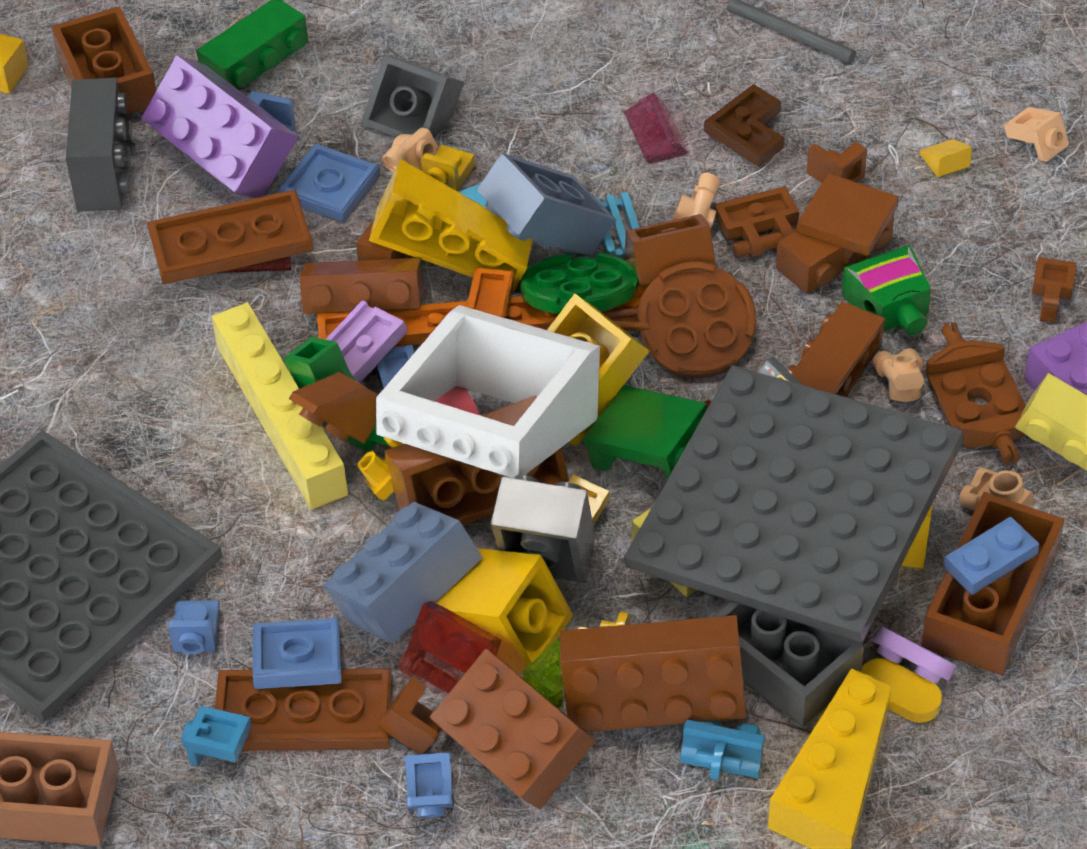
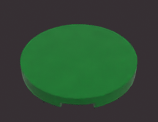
M571 253L542 259L529 266L525 271V277L522 279L520 287L521 296L527 304L542 311L559 314L574 294L601 312L613 309L626 303L636 294L638 283L633 266L624 259L603 253H598L597 259H571Z

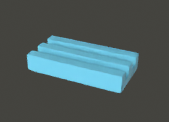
M628 192L621 193V199H615L614 195H607L606 201L600 202L617 220L614 223V227L621 249L615 250L609 231L602 240L605 252L608 255L625 258L626 238L619 210L623 209L629 230L639 228Z

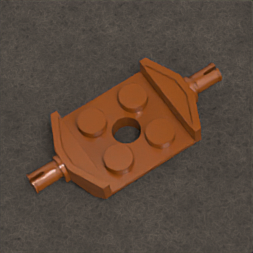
M951 322V327L947 323L942 327L941 332L949 346L927 360L925 374L949 426L963 430L964 442L962 445L968 448L991 446L992 449L998 448L1004 464L1010 465V460L1012 464H1015L1019 461L1020 454L1013 440L1021 438L1025 434L1014 427L1026 404L1003 360L1005 348L1003 344L966 341L963 339L956 323ZM972 398H982L988 404L977 405L969 400Z

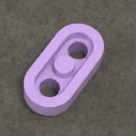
M880 625L873 639L874 642L880 645L877 650L878 654L897 664L901 663L903 657L917 664L914 673L935 684H938L941 677L949 681L957 667L956 664Z

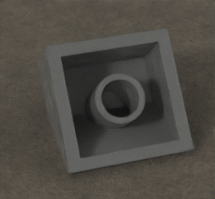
M384 54L360 124L393 137H397L400 134L412 135L419 128H426L430 130L433 138H435L452 118L464 82L404 59Z

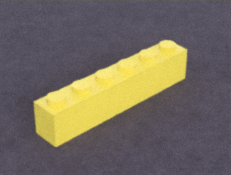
M244 303L211 316L218 350L309 508L314 510L348 496L344 463L322 426L319 427L300 416L299 413L303 407L289 400L292 392L299 388L249 303Z

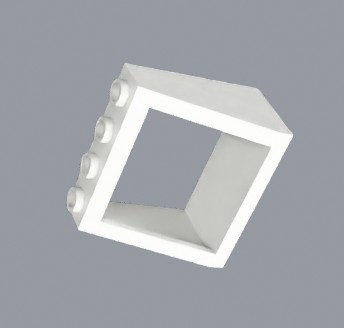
M459 305L447 314L376 397L377 435L510 478H514L516 475H526L597 420L600 346ZM456 386L511 403L537 396L514 426L435 402Z

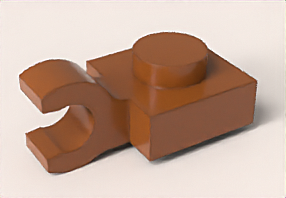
M1038 257L1032 294L1043 296L1040 321L1055 323L1059 298L1071 300L1077 262Z

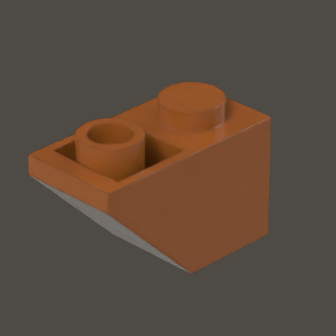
M341 372L293 391L289 397V400L303 407L299 413L300 416L321 427L325 420L328 422L325 431L344 442L347 441L349 436H352L364 444L376 425V397L378 394Z

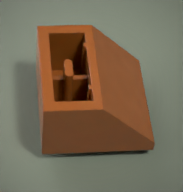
M702 214L626 230L625 260L633 266L639 284L641 286H648L660 272L683 262L700 261L716 265L710 225Z

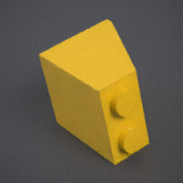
M477 548L483 558L429 608L423 616L436 637L479 656L485 649H488L517 673L533 677L560 637V631L566 628L574 615L541 555Z

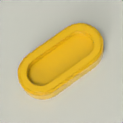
M884 658L872 659L862 666L861 673L891 686L890 711L916 723L931 721L938 715L942 694L935 683Z

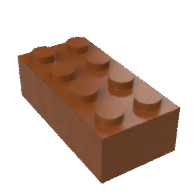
M532 396L481 416L514 426L537 396ZM402 444L384 451L399 511L409 506L412 502H416L457 519L462 525L469 524L494 513L501 478L507 476L408 444ZM562 447L526 475L536 478L539 483L556 485L558 482H568L569 478Z
M983 492L957 549L1011 516L1039 543L1038 554L973 595L946 571L925 615L921 646L1003 676L1059 551L1065 519Z
M737 615L560 631V664L567 716L586 732L685 724L686 719L696 722L746 718Z

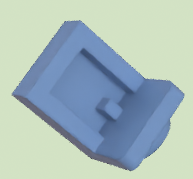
M450 752L405 755L408 811H417L418 818L445 816L444 809L453 808Z

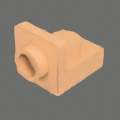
M1027 107L1004 124L1007 138L1035 144L1040 161H1049L1069 145L1060 112Z

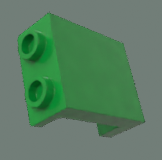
M623 385L583 438L592 467L607 471L616 458L659 467L663 469L666 480H668L708 409L707 403Z

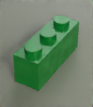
M270 0L196 49L198 62L208 66L239 90L308 43L305 15L284 1Z

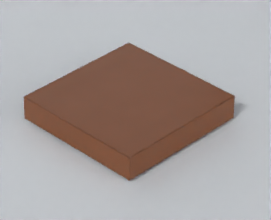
M828 173L797 222V232L869 256L897 209L899 196Z

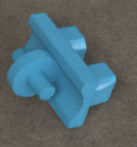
M686 719L683 729L680 763L709 768L710 780L719 781L722 771L758 779L765 736L761 735L759 726L743 723L735 730L720 727V722L718 721L696 722Z

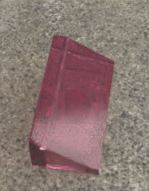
M655 92L624 112L648 164L688 154V150L667 106Z

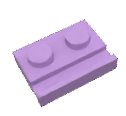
M362 300L325 340L338 343L348 369L355 380L361 383L408 330L403 320L377 307L371 308L367 302Z

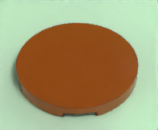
M683 262L660 272L646 288L638 307L637 322L649 323L650 329L638 330L643 346L650 350L648 354L666 370L684 377L706 378L729 370L732 365L735 366L746 354L756 329V310L753 299L745 285L729 273L717 268L715 264L707 262Z

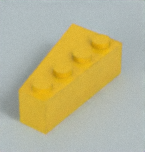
M400 159L377 207L369 241L416 258L421 257V260L472 278L475 268L514 271L512 292H514L527 269L533 239L527 238L526 241H522L516 238L507 230L508 223L503 218L496 216L482 205Z
M851 668L771 796L768 829L810 849H853L888 717L891 694L890 685Z

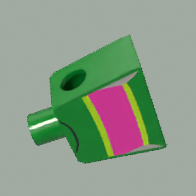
M910 245L844 267L842 296L851 305L885 318L884 331L901 325L908 335H916L927 326L925 316L929 311L931 289Z

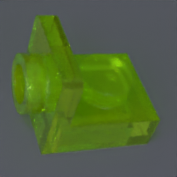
M557 638L523 671V678L562 710L561 687L563 686L560 664V640Z

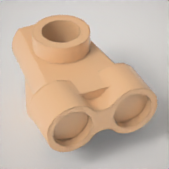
M419 128L412 135H398L392 147L382 156V162L392 174L400 159L421 170L422 156L425 153L436 156L438 145L430 130Z
M711 173L701 174L698 185L694 188L692 198L681 195L672 220L702 214L711 228L716 210L710 209L712 199L716 196L720 179Z
M908 348L896 355H892L887 351H880L873 357L872 364L878 375L889 380L890 399L899 402H910L921 397V388L924 383V377L921 372L923 360L916 350Z
M983 467L977 470L972 483L964 486L959 497L960 506L974 511L983 492L1031 507L1034 502L1033 492L1023 488V480L1018 473L1013 471L997 473Z

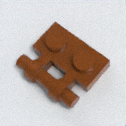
M786 186L714 204V210H716L715 217L726 239L743 238V241L735 242L731 245L735 258L746 255L750 258L762 256L763 251L777 248L778 241L797 230V227L792 228L790 224L799 221V210ZM770 229L775 230V233L763 236H759L758 232Z

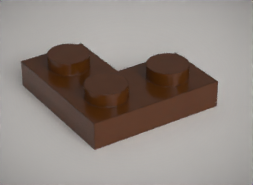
M753 84L704 121V132L760 167L784 148V137L764 125L780 113L781 101Z

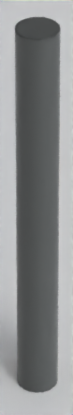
M729 0L727 10L849 64L855 58L856 51L741 0Z

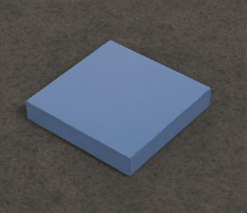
M315 143L277 191L281 193L296 189L302 208L344 223L380 176V167Z
M339 618L253 624L254 689L342 683Z

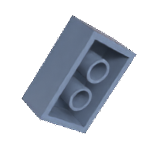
M501 153L477 188V191L487 201L485 204L487 209L508 223L506 228L513 236L522 241H526L527 238L533 239L546 248H550L551 245L557 246L564 252L571 253V255L577 252L592 256L617 221L575 176L505 153Z
M412 502L409 506L402 508L395 515V519L380 533L369 538L364 548L349 562L340 565L323 587L349 623L392 644L483 557L459 520Z

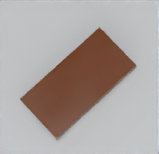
M296 189L147 222L163 285L314 251L312 238Z
M341 669L342 683L265 689H254L253 670H218L215 709L250 717L252 728L241 751L389 749L390 734L378 727V724L391 705L392 669Z

